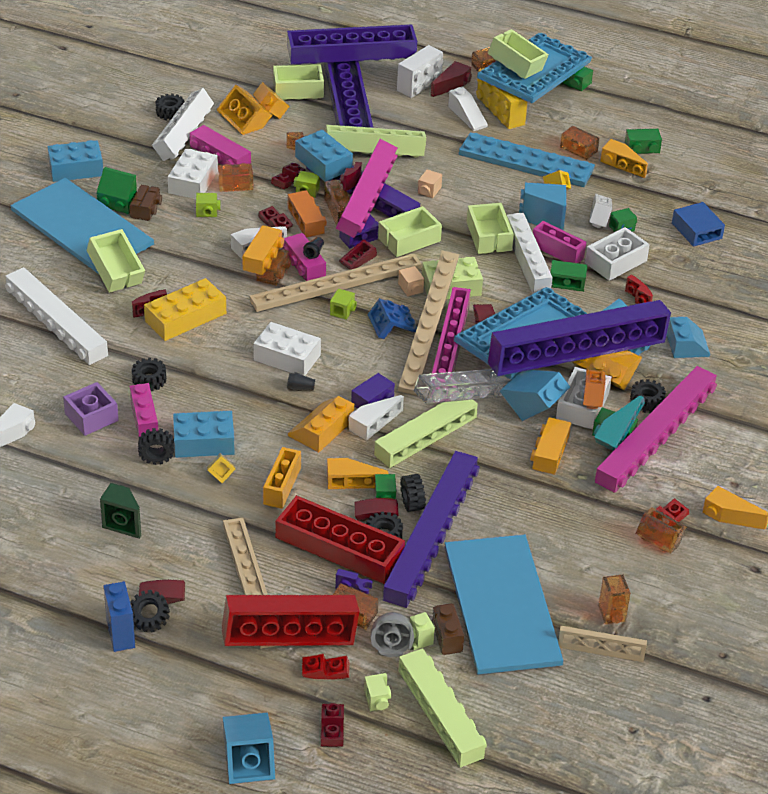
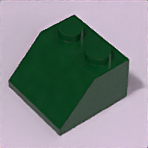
M110 483L100 498L102 528L140 539V507L130 488Z

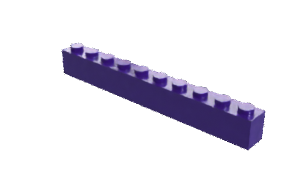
M459 451L454 452L384 585L383 601L407 608L410 601L415 600L417 587H421L423 584L424 573L429 572L432 558H436L439 544H443L445 540L446 530L451 529L453 516L457 517L460 503H464L466 491L471 489L473 477H477L479 473L478 457Z

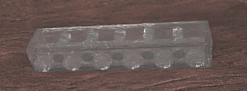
M492 369L420 374L414 392L426 404L503 397L500 390L510 379L504 375L497 376Z

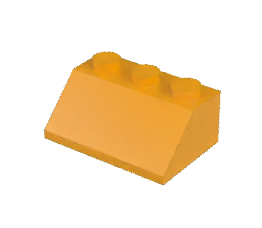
M236 84L217 108V111L242 135L262 129L273 116L250 93Z
M626 350L571 362L578 368L605 372V375L611 376L612 385L625 391L642 357Z
M340 396L324 401L288 433V436L319 453L349 426L348 418L354 411V403Z

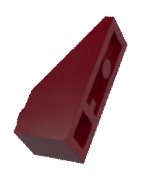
M454 61L431 83V96L435 97L450 90L464 87L472 79L471 67Z

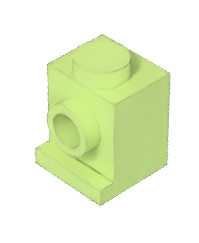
M424 612L411 616L410 623L413 626L414 632L413 650L433 645L435 627L427 613Z
M386 673L365 676L364 692L370 711L384 710L389 706L388 699H391V690L389 685H387Z

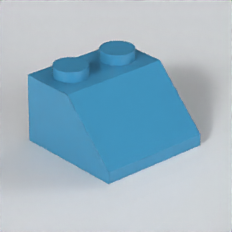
M670 317L667 338L673 358L710 357L703 330L688 317Z

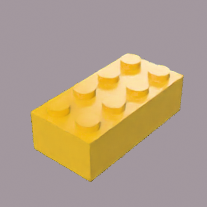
M477 78V98L483 102L508 129L525 125L528 101Z
M204 278L144 304L145 322L164 341H167L227 314L226 296L209 280Z

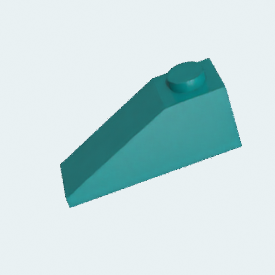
M638 396L606 418L601 425H598L594 431L596 443L614 451L624 441L645 403L644 397Z

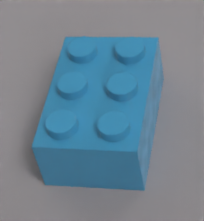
M323 129L295 141V157L325 182L344 174L346 168L353 167V153Z
M98 140L47 146L53 182L63 178L75 180L101 177L103 159Z
M232 411L173 413L175 458L218 456L219 453L222 455H235Z

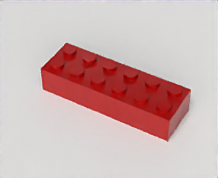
M297 495L275 521V538L383 584L386 583L405 547V540Z
M226 595L222 621L224 646L354 645L360 613L356 596Z

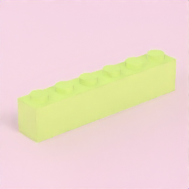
M326 125L325 132L352 153H373L379 139L396 146L398 149L395 154L398 156L410 155L417 158L424 156L425 131Z
M464 392L452 396L450 399L375 441L374 456L389 468L395 466L477 418L478 403Z
M423 648L400 656L399 673L459 767L461 768L484 759L485 748L487 747L485 738L479 735L474 721L467 717L462 703H458L452 688L446 685L443 674L435 668L432 657L428 656Z

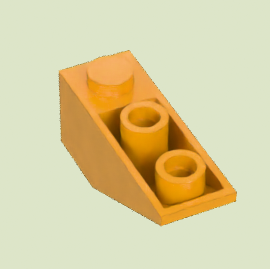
M610 139L602 148L600 162L643 178L646 177L648 163L626 144Z

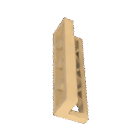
M561 626L558 644L560 648L644 662L647 640Z

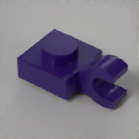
M338 569L335 589L354 594L358 591L361 596L368 597L373 581L358 578V573Z

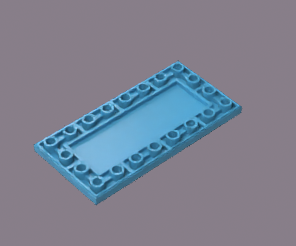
M538 33L528 41L549 54L542 71L524 79L511 69L506 68L501 62L495 61L478 72L477 78L530 103H534L589 64L592 57L584 51L574 49L571 45L560 43L558 39H551L544 33Z
M63 178L10 205L14 213L96 273L98 271L86 251L91 237L123 229L136 254L154 245V239L67 178Z
M545 287L455 335L454 342L488 364L492 332L587 313L579 306L570 303L565 297L556 294L551 288ZM517 372V373H512V374H507V375H504V376H506L507 378H509V379L511 380V379H513L519 372Z
M526 534L445 542L444 548L477 675L563 665L564 660Z

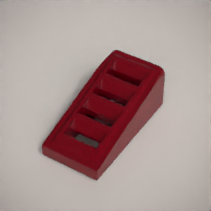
M363 239L339 260V263L349 270L356 269L377 256L376 247Z

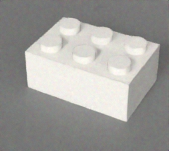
M428 45L398 64L397 91L412 98L430 87L431 83L442 73L443 52Z
M185 149L168 175V193L196 199V193H205L218 172L217 155Z
M624 227L587 246L585 263L610 281L646 262L650 244Z
M273 322L269 323L254 342V361L290 373L297 372L306 375L321 355V338Z
M575 367L567 382L570 388L558 401L556 419L593 429L594 420L602 407L589 409L587 405H583L586 370ZM605 375L603 406L609 395L611 376Z

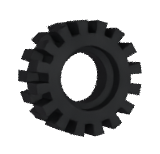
M172 93L171 95H161L155 101L157 116L160 119L164 118V120L167 121L169 119L170 121L185 100L177 94L175 96Z
M143 358L141 362L138 360L136 364H133L132 382L134 385L149 383L150 390L154 391V388L159 390L160 386L163 387L164 383H166V366L161 360L158 361L156 358L154 360H151V358L145 360Z
M642 379L640 383L636 381L635 385H632L630 402L638 396L644 397L643 413H646V411L651 413L665 399L666 390L664 386L661 387V383L656 384L655 380L649 382L650 379H646V382H644Z
M152 428V431L148 429L146 433H141L138 440L139 457L143 461L146 460L148 464L151 461L153 465H156V462L163 464V460L167 463L174 454L173 435L169 434L167 430L163 432L161 428H159V431H156V428ZM152 445H161V446H163V447H160V448H152V447H150V446H152Z
M419 474L402 476L400 479V491L402 492L401 497L403 498L406 511L424 510L426 498L421 476Z
M381 512L380 515L375 513L374 517L370 516L369 520H367V525L379 530L388 529L390 532L386 533L402 539L403 523H401L400 518L397 519V515L391 516L390 512L384 515V512Z
M148 590L147 594H145V591H142L141 596L136 594L134 596L136 600H131L130 602L134 625L139 630L142 628L143 632L148 630L155 632L154 628L162 629L160 625L163 624L165 626L167 624L166 619L169 620L170 617L168 614L170 609L164 596L160 595L157 591L153 593L152 590ZM146 605H155L157 607L155 616L151 618L142 616V609Z

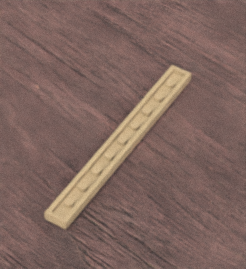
M443 250L441 252L398 386L399 392L417 395L459 260V254Z
M410 254L250 295V302L256 312L336 292L338 288L343 290L399 275V270L416 266L418 270H421L422 263L415 254Z

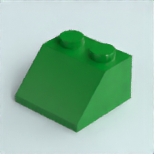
M104 167L96 192L97 200L111 210L129 214L130 204L137 192L136 175Z

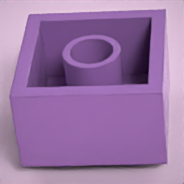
M98 382L63 396L65 415L84 436L119 421L117 403Z

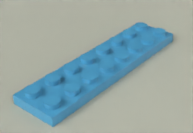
M471 132L459 149V155L542 177L558 170L568 172L570 183L580 187H585L595 167V164L587 161H580L571 157L557 155L556 153H549L540 149Z

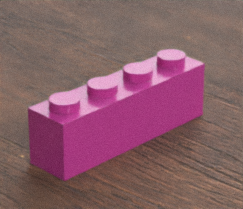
M202 125L190 132V147L200 152L217 155L218 163L238 174L251 166V151L209 127Z

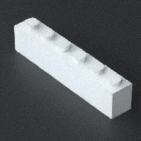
M204 88L194 91L189 95L152 144L163 161L169 158L172 160L179 155V150L190 139V132L197 129L199 123L204 121V116L211 111L210 108L214 102Z
M524 213L508 214L507 218L514 234L512 248L532 294L545 287L551 288L552 275Z

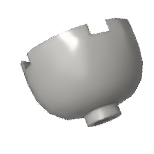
M390 612L379 616L374 621L371 629V644L378 650V653L388 657H397L403 655L404 651L412 647L414 632L408 618L402 614Z

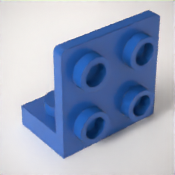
M379 298L367 314L378 338L385 339L394 326L416 333V322L412 318L409 308L405 305L400 306L390 300Z

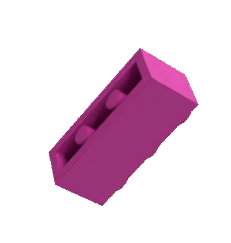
M542 221L533 228V235L541 251L564 262L580 263L584 259L586 241L545 221Z
M303 233L284 238L282 247L284 256L288 257L291 265L295 266L299 275L306 281L326 276V261L320 254L314 259H309L304 255L303 247L310 241Z
M149 383L131 385V406L139 438L141 433H146L148 429L152 431V428H156V431H158V420Z

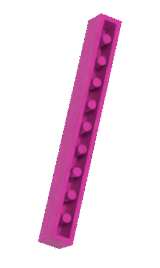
M696 366L597 468L595 483L614 493L620 487L623 488L627 480L637 473L638 468L641 465L644 466L648 458L657 452L658 447L661 444L664 445L668 437L677 431L678 426L681 423L684 424L688 416L696 411L700 403L703 404L707 396L715 391L717 375Z

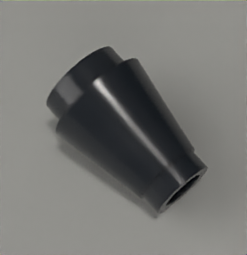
M316 237L306 243L303 247L304 255L309 259L317 258L324 245V240L321 237Z
M297 372L289 373L287 388H291V390H314L315 379Z

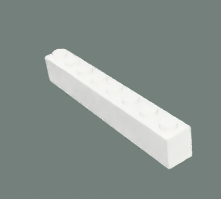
M23 267L5 276L7 292L16 297L19 303H22L50 331H53L59 340H63L70 350L75 351L81 360L91 365L108 356L107 341Z

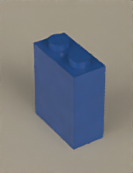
M704 202L674 210L672 224L693 247L723 239L725 224Z
M125 581L103 585L106 621L113 651L135 648L133 612Z

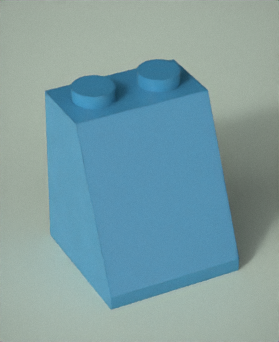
M525 182V187L521 189L520 199L523 200V203L519 204V213H524L527 221L534 225L545 221L564 230L567 206L566 185Z
M527 370L519 372L500 390V393L519 418L524 421L549 409L570 386L560 372Z
M268 713L223 717L229 784L274 780V744Z

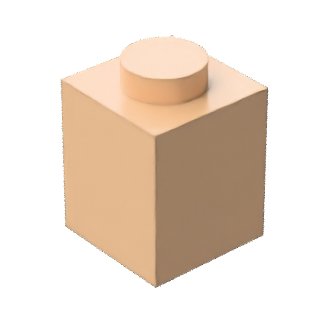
M428 169L418 180V194L434 198L442 187V174Z
M416 266L399 270L398 284L407 297L423 293L424 277Z

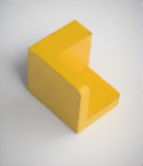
M558 170L543 176L544 184L566 185V190L572 189L568 172Z
M221 453L207 467V471L221 483L236 469Z

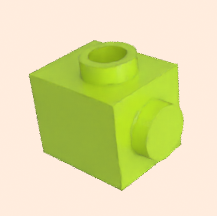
M300 171L298 177L294 179L296 192L307 190L310 196L316 198L320 189V177L315 173Z
M196 193V217H217V210H221V200H217V193Z
M338 288L330 301V315L347 320L357 306L355 293Z

